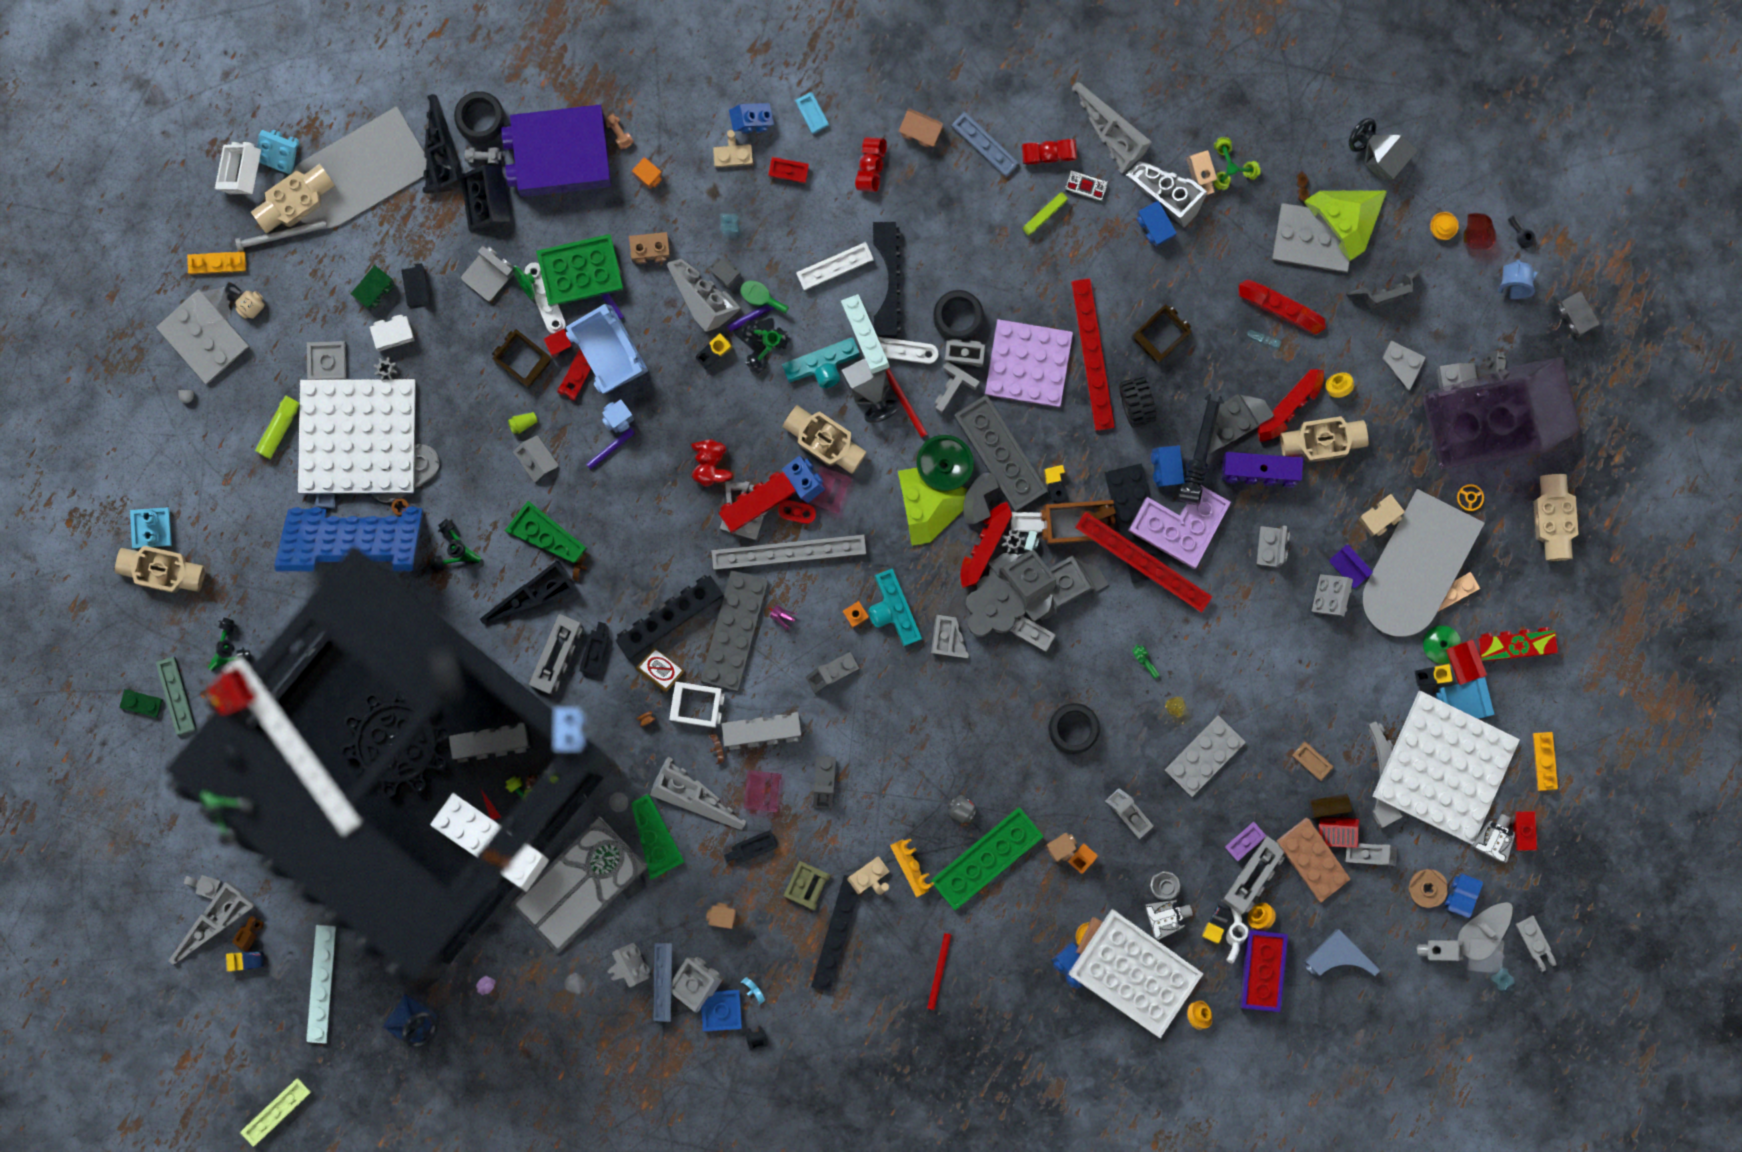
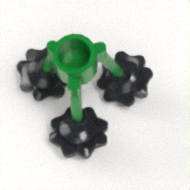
M747 320L746 325L741 327V337L745 338L746 342H757L758 338L763 335L762 341L766 346L762 353L758 354L754 351L746 357L747 361L745 364L750 368V371H755L759 374L762 370L767 369L766 364L768 360L764 356L772 347L777 351L781 348L786 349L787 343L790 342V338L787 337L789 333L783 331L780 327L769 332L766 330L762 331V326L758 325L756 320Z

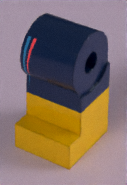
M263 951L226 954L227 971L264 967Z

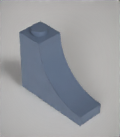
M1336 929L1304 961L1307 965L1305 968L1313 976L1315 974L1320 976L1328 969L1339 965L1357 966L1372 976H1375L1380 971L1339 929Z

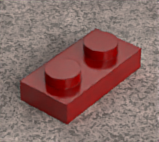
M772 157L768 177L805 184L809 164Z

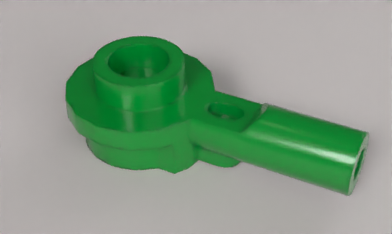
M1136 644L1135 648L1132 649L1133 654L1140 664L1147 668L1153 679L1160 675L1147 658V655H1149L1144 645Z

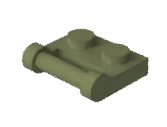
M799 861L784 893V897L816 910L818 898L831 875ZM814 874L820 876L809 901L804 899Z

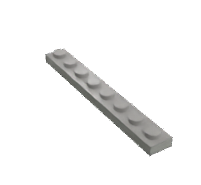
M864 535L711 551L713 570L864 555L866 554Z

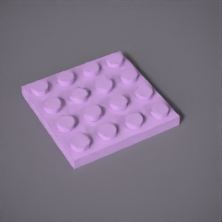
M998 319L985 395L1060 408L1073 332Z

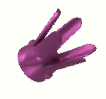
M776 605L774 609L769 607L772 611L770 618L776 620L786 630H789V627L780 617L794 622L795 618L785 612L795 615L797 613L784 610L779 605Z

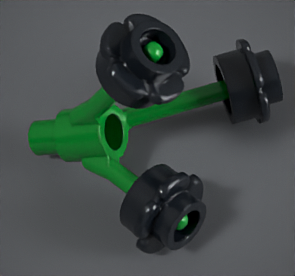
M447 518L438 525L440 527L438 532H441L444 536L449 533L455 539L449 543L447 548L448 555H451L453 559L442 560L441 555L435 556L434 554V558L430 559L432 570H436L438 573V571L444 570V564L467 561L471 563L473 561L479 563L481 556L476 555L475 552L465 546L452 529L456 526L453 520H448Z
M223 617V620L218 621L220 622L218 628L223 629L220 641L216 644L215 656L208 665L211 671L221 667L222 664L225 665L236 661L240 657L246 665L249 664V661H252L250 651L245 650L244 647L236 651L237 656L228 658L232 656L235 647L225 638L227 631L233 632L234 628L237 627L234 624L235 620Z
M204 792L201 798L205 801V805L209 807L207 820L211 824L219 825L223 834L217 837L220 842L218 845L223 844L225 848L236 843L234 839L237 838V835H234L233 830L226 832L223 825L224 819L227 818V811L224 810L222 805L238 806L239 812L248 815L249 811L252 812L254 809V799H251V795L241 796L239 801L225 800Z

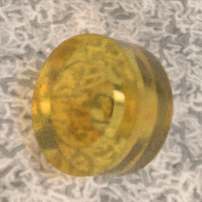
M1173 697L1166 702L1165 707L1169 714L1180 717L1183 715L1186 705L1182 697Z

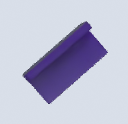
M1348 544L1329 560L1330 564L1342 577L1353 579L1352 588H1356L1373 573Z

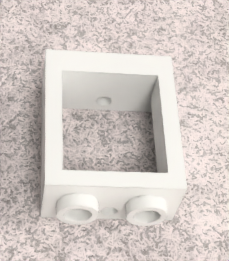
M232 142L231 145H223L215 190L228 194H253L261 149L255 148L254 144L249 142H243V144ZM242 154L241 164H240V169H239V174H238V179H237V182H235V181H236L237 170H238V165H239V160H240V155Z
M675 682L669 720L716 728V724H720L722 713L718 711L719 705L724 703L725 694L721 693L722 689ZM683 689L715 693L711 721L679 716Z

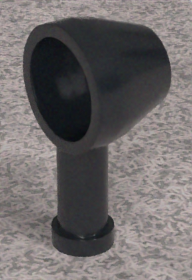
M1516 214L1510 217L1508 221L1511 222L1518 232L1516 236L1517 244L1522 248H1530L1535 243V233L1530 229H1524ZM1525 234L1530 235L1531 239L1526 240Z
M229 281L217 309L223 316L228 302L237 301L242 291Z

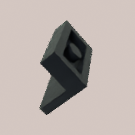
M419 263L415 264L413 268L402 269L407 306L429 304L430 300L424 265Z

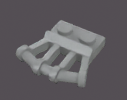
M747 481L743 483L725 482L727 503L730 502L732 504L731 491L742 490L741 494L752 492L754 485ZM767 512L733 534L757 540L763 518ZM722 521L720 530L729 532L728 528Z

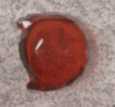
M1482 213L1467 214L1468 223L1463 234L1464 245L1473 249H1491L1497 239L1492 219Z

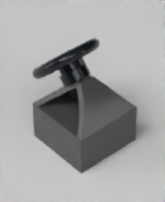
M1365 118L1361 120L1350 135V150L1360 152L1367 147L1365 165L1379 179H1394L1418 150L1402 135H1376L1377 126L1374 119ZM1358 141L1362 143L1360 146L1355 147L1354 143Z
M866 359L842 369L846 386L855 403L871 405V408L864 415L866 422L877 423L884 421L899 410L900 404L898 401H885L884 396L890 387L885 369L872 374Z

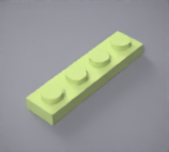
M297 1078L240 1133L254 1147L300 1104L311 1091Z

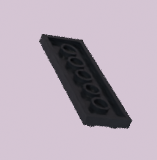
M1142 463L1104 472L1110 499L1114 500L1112 506H1114L1116 512L1115 519L1119 534L1167 565L1164 551L1128 531L1145 498H1150ZM1127 563L1132 584L1151 579Z

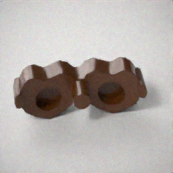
M1301 171L1296 176V185L1299 187L1297 190L1298 200L1303 202L1308 198L1309 191L1305 188L1308 177Z
M584 552L577 561L573 570V580L580 582L578 580L580 569L587 570V567L582 564L587 556L591 554Z
M716 734L709 735L708 737L711 738L715 745V748H711L710 752L717 751L716 765L723 763L724 755L721 743Z
M494 850L483 853L486 861H490L492 864L497 863L499 867H503L505 870L512 869V862L508 857L499 859Z

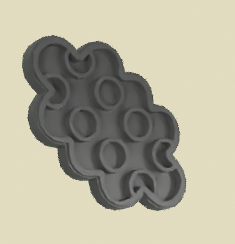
M990 568L989 576L979 579L977 591L970 593L966 599L967 610L972 614L968 620V628L977 637L987 636L992 630L998 633L1009 632L1014 626L1015 619L1022 618L1026 614L1024 610L1026 601L1004 574L998 577L992 568Z

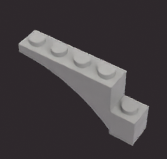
M1374 721L1367 725V728L1377 751L1379 776L1381 778L1394 746L1390 740L1387 741L1384 737L1385 730L1381 723L1377 724ZM1378 799L1376 800L1374 810L1371 811L1379 828H1383L1403 817L1401 814L1403 811Z

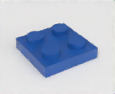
M739 990L715 991L712 996L707 997L701 1007L703 1031L742 1029Z

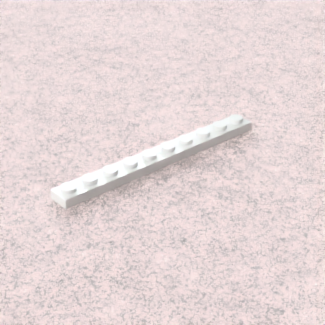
M240 657L225 668V672L239 666L257 698L256 701L249 705L340 831L346 834L361 822Z

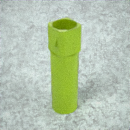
M286 395L279 403V408L254 450L268 459L272 458L300 407L299 402Z

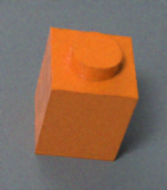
M645 157L632 170V174L649 189L652 186L656 187L662 180V172Z

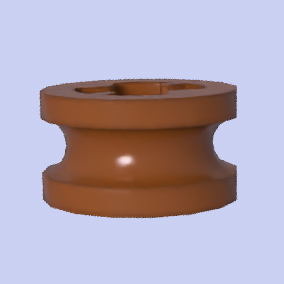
M398 498L393 501L391 507L397 516H402V512L395 508L396 505L402 502L408 508L409 504L405 499Z
M652 711L636 718L637 721L641 722L640 727L656 720L655 717H652Z

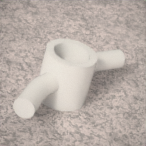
M1231 908L1234 924L1229 928L1226 940L1232 946L1227 962L1233 964L1239 953L1240 945L1244 943L1248 936V929L1242 924L1241 914ZM1233 931L1239 932L1242 938H1236L1233 935Z

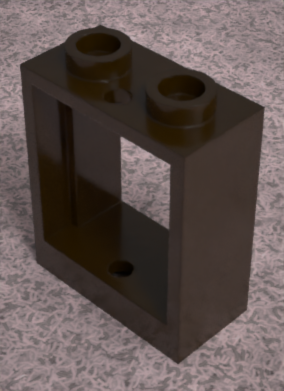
M1166 304L1131 337L1157 365L1192 332L1190 324L1185 319L1181 320L1177 316L1178 312L1171 305L1168 307ZM1165 314L1183 334L1161 354L1142 333L1159 317Z
M515 329L514 332L510 331L504 338L505 343L493 351L492 360L530 389L553 359L520 331ZM517 339H520L541 356V359L525 378L501 360Z

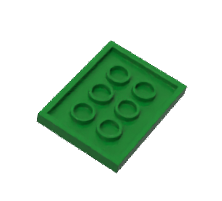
M611 234L536 251L549 307L623 290Z

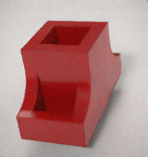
M1535 811L1515 812L1512 824L1513 832L1515 833L1513 841L1516 844V851L1537 850Z

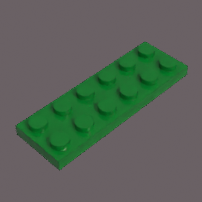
M1018 807L930 882L934 883L935 888L955 911L1044 836L1022 809Z

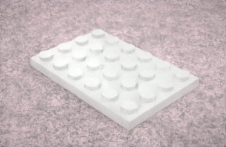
M1111 909L1069 972V975L1161 1038L1203 973Z

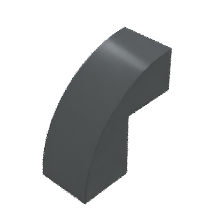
M994 473L981 474L968 488L963 507L966 523H977L991 516L983 495L998 488Z

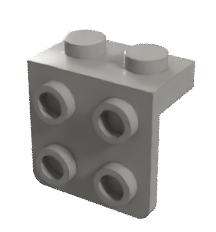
M482 246L478 251L479 256L465 271L461 279L484 299L491 301L514 273L511 269L512 265L505 259L501 261L496 257L497 253L492 248L488 247L486 249Z

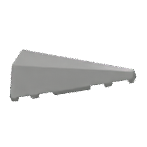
M1081 83L1074 84L1072 90L1076 91L1082 101L1080 104L1087 109L1090 115L1089 119L1099 137L1110 149L1112 159L1117 161L1120 167L1118 170L1121 173H1125L1145 154L1152 142Z
M667 757L654 782L651 796L742 830L746 823L744 819L742 821L732 814L733 810L730 807L725 808L718 802L719 798L698 780L693 781L686 775L685 769H679L672 763L673 759Z
M231 881L225 882L168 961L174 965L253 908L255 904L243 890Z

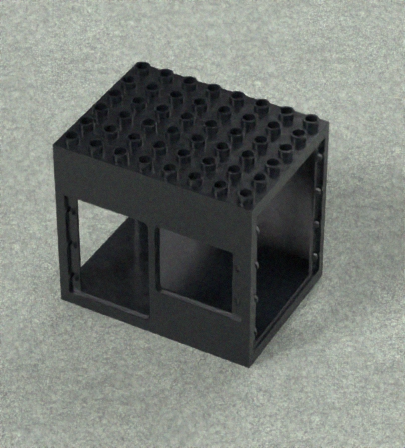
M353 545L249 669L361 823L346 834L340 831L259 717L256 715L253 718L256 713L249 704L224 714L220 713L218 708L215 709L163 771L172 777L166 784V787L183 801L188 800L189 802L193 801L196 804H202L197 813L206 821H208L207 812L209 807L205 805V801L201 798L204 792H208L216 798L239 801L241 796L251 795V799H254L255 804L253 811H249L248 815L239 812L238 806L222 805L224 810L227 811V818L224 819L223 825L226 829H232L234 835H237V838L234 839L236 842L234 844L246 853L249 851L252 854L263 855L264 858L259 864L275 878L278 879L280 877L283 880L286 878L287 880L296 881L290 890L308 905L311 903L312 905L326 906L327 909L321 916L339 931L341 929L344 931H356L358 935L352 942L370 957L378 955L379 957L384 956L390 959L384 969L401 983H407L408 981L424 982L426 979H439L516 886V884L503 876V873L506 871L505 868L499 867L497 863L492 864L490 861H486L483 853L494 850L499 859L508 857L512 863L527 845L542 854L617 763L585 736L584 746H581V751H556L555 711ZM300 640L302 644L294 652L292 648ZM451 646L456 654L464 695L459 699L441 702L437 697L428 653L432 649ZM394 693H396L414 709V714L395 737L391 739L390 743L359 780L355 782V775L361 767L360 762L354 758L345 759L340 754L343 746L349 745L355 740L354 732L346 728L344 721L349 715L359 718L366 716L368 707L365 703V698L368 694H376L381 702L390 703L394 698ZM429 721L435 727H447L450 731V736L470 732L479 733L486 729L497 730L503 726L516 727L519 723L527 725L530 748H526L524 753L515 754L514 750L508 751L505 756L496 757V754H489L486 759L477 760L476 757H471L468 762L458 763L457 760L452 759L450 740L448 738L438 742L435 747L436 753L445 758L446 766L442 770L434 768L424 770L422 776L426 786L423 791L416 792L409 783L402 782L397 786L396 794L393 797L387 798L382 794L380 779ZM227 748H236L242 762L235 768L232 764L228 765L224 754L227 753ZM558 772L559 775L557 780L554 783L550 782V780ZM537 774L540 778L523 799H521L516 790L510 793L508 788H505L507 786L506 781L514 776L517 779L521 777L520 780L523 784L519 788L524 794V791L528 789L525 783L528 775ZM482 790L501 816L493 820L500 827L475 856L430 825L452 793L490 818L481 792Z

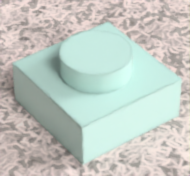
M1029 531L1024 551L1028 552L1037 548L1039 538L1036 537L1037 532Z

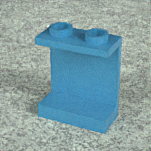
M1485 677L1462 685L1456 684L1437 689L1436 699L1477 719L1494 715Z

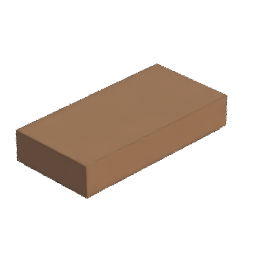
M1305 741L1292 755L1319 781H1322L1334 767Z

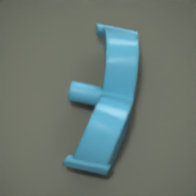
M748 977L741 981V983H744L751 989L747 993L748 996L754 993L759 1005L765 1001L762 992Z

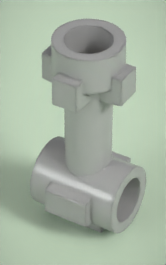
M474 148L465 149V161L474 163V159L488 160L490 165H499L501 152L499 148H489L488 152H475Z

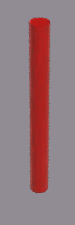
M890 369L885 370L889 384L921 438L925 437L928 434Z
M944 933L928 1001L927 1008L935 1010L952 934Z

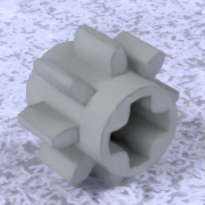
M389 357L386 361L379 358L380 363L374 365L378 370L374 373L375 376L381 374L382 381L385 378L391 380V376L398 373L393 369L397 364L395 362L390 364ZM383 366L389 367L388 373L383 371Z
M1009 530L1008 537L1003 535L1002 538L1006 540V543H1003L1002 547L1007 546V553L1014 550L1017 554L1018 547L1024 548L1021 541H1024L1025 537L1020 538L1018 536L1020 531L1012 534V531ZM1012 537L1014 540H1018L1016 547L1008 543Z

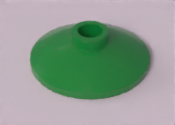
M513 266L512 269L518 283L531 300L535 299L534 277L531 273L526 274L519 267Z
M1436 626L1425 635L1423 649L1431 661L1438 664H1446L1450 660L1445 649L1460 644L1461 639L1454 629L1448 626ZM1441 641L1446 642L1447 645L1445 648H1442L1440 646Z

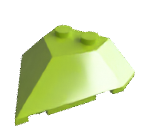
M1319 191L1305 200L1304 203L1315 217L1319 214L1323 217L1341 241L1338 247L1350 262L1365 251L1387 191Z
M917 468L897 471L905 505L911 545L930 543L963 511L964 499L968 489L960 487L952 491H939L931 488L921 479Z

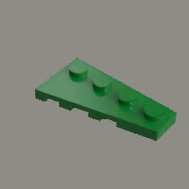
M649 794L632 802L650 880L685 861Z

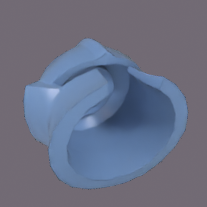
M1519 259L1503 266V279L1498 288L1499 294H1502L1506 286L1520 285L1511 286L1510 299L1531 297L1535 293L1533 281L1538 272H1534L1531 265L1521 262Z

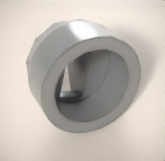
M178 390L179 400L182 403H190L194 397V390Z

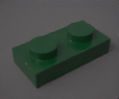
M124 689L119 708L158 718L163 699Z

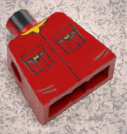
M239 666L224 672L208 688L211 696L207 700L208 707L211 710L218 708L222 714L257 700Z

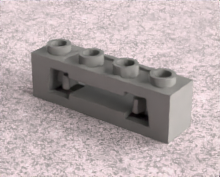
M561 614L558 615L529 686L552 695L553 691H557L560 685L558 678L560 674L565 673L568 666L565 663L568 656L571 657L574 652L575 646L573 643L575 638L579 639L583 628H580V622ZM562 626L563 628L559 634L561 638L566 640L569 631L571 634L568 641L564 642L554 665L551 681L548 680L552 673L545 669L540 679L541 672L544 667H547L558 641L556 637Z
M1268 836L1262 840L1222 900L1223 903L1239 914L1250 911L1254 905L1252 902L1255 895L1259 897L1265 888L1262 886L1265 880L1269 881L1274 875L1275 871L1273 868L1275 865H1280L1286 857L1277 842ZM1265 851L1264 855L1261 858H1259L1261 853ZM1272 857L1271 862L1264 866L1250 889L1247 891L1241 888L1237 895H1235L1239 886L1241 887L1245 884L1259 861L1262 860L1266 863ZM1247 892H1248L1249 895L1247 896V898H1246V899H1243L1244 896H1245V895L1247 894Z

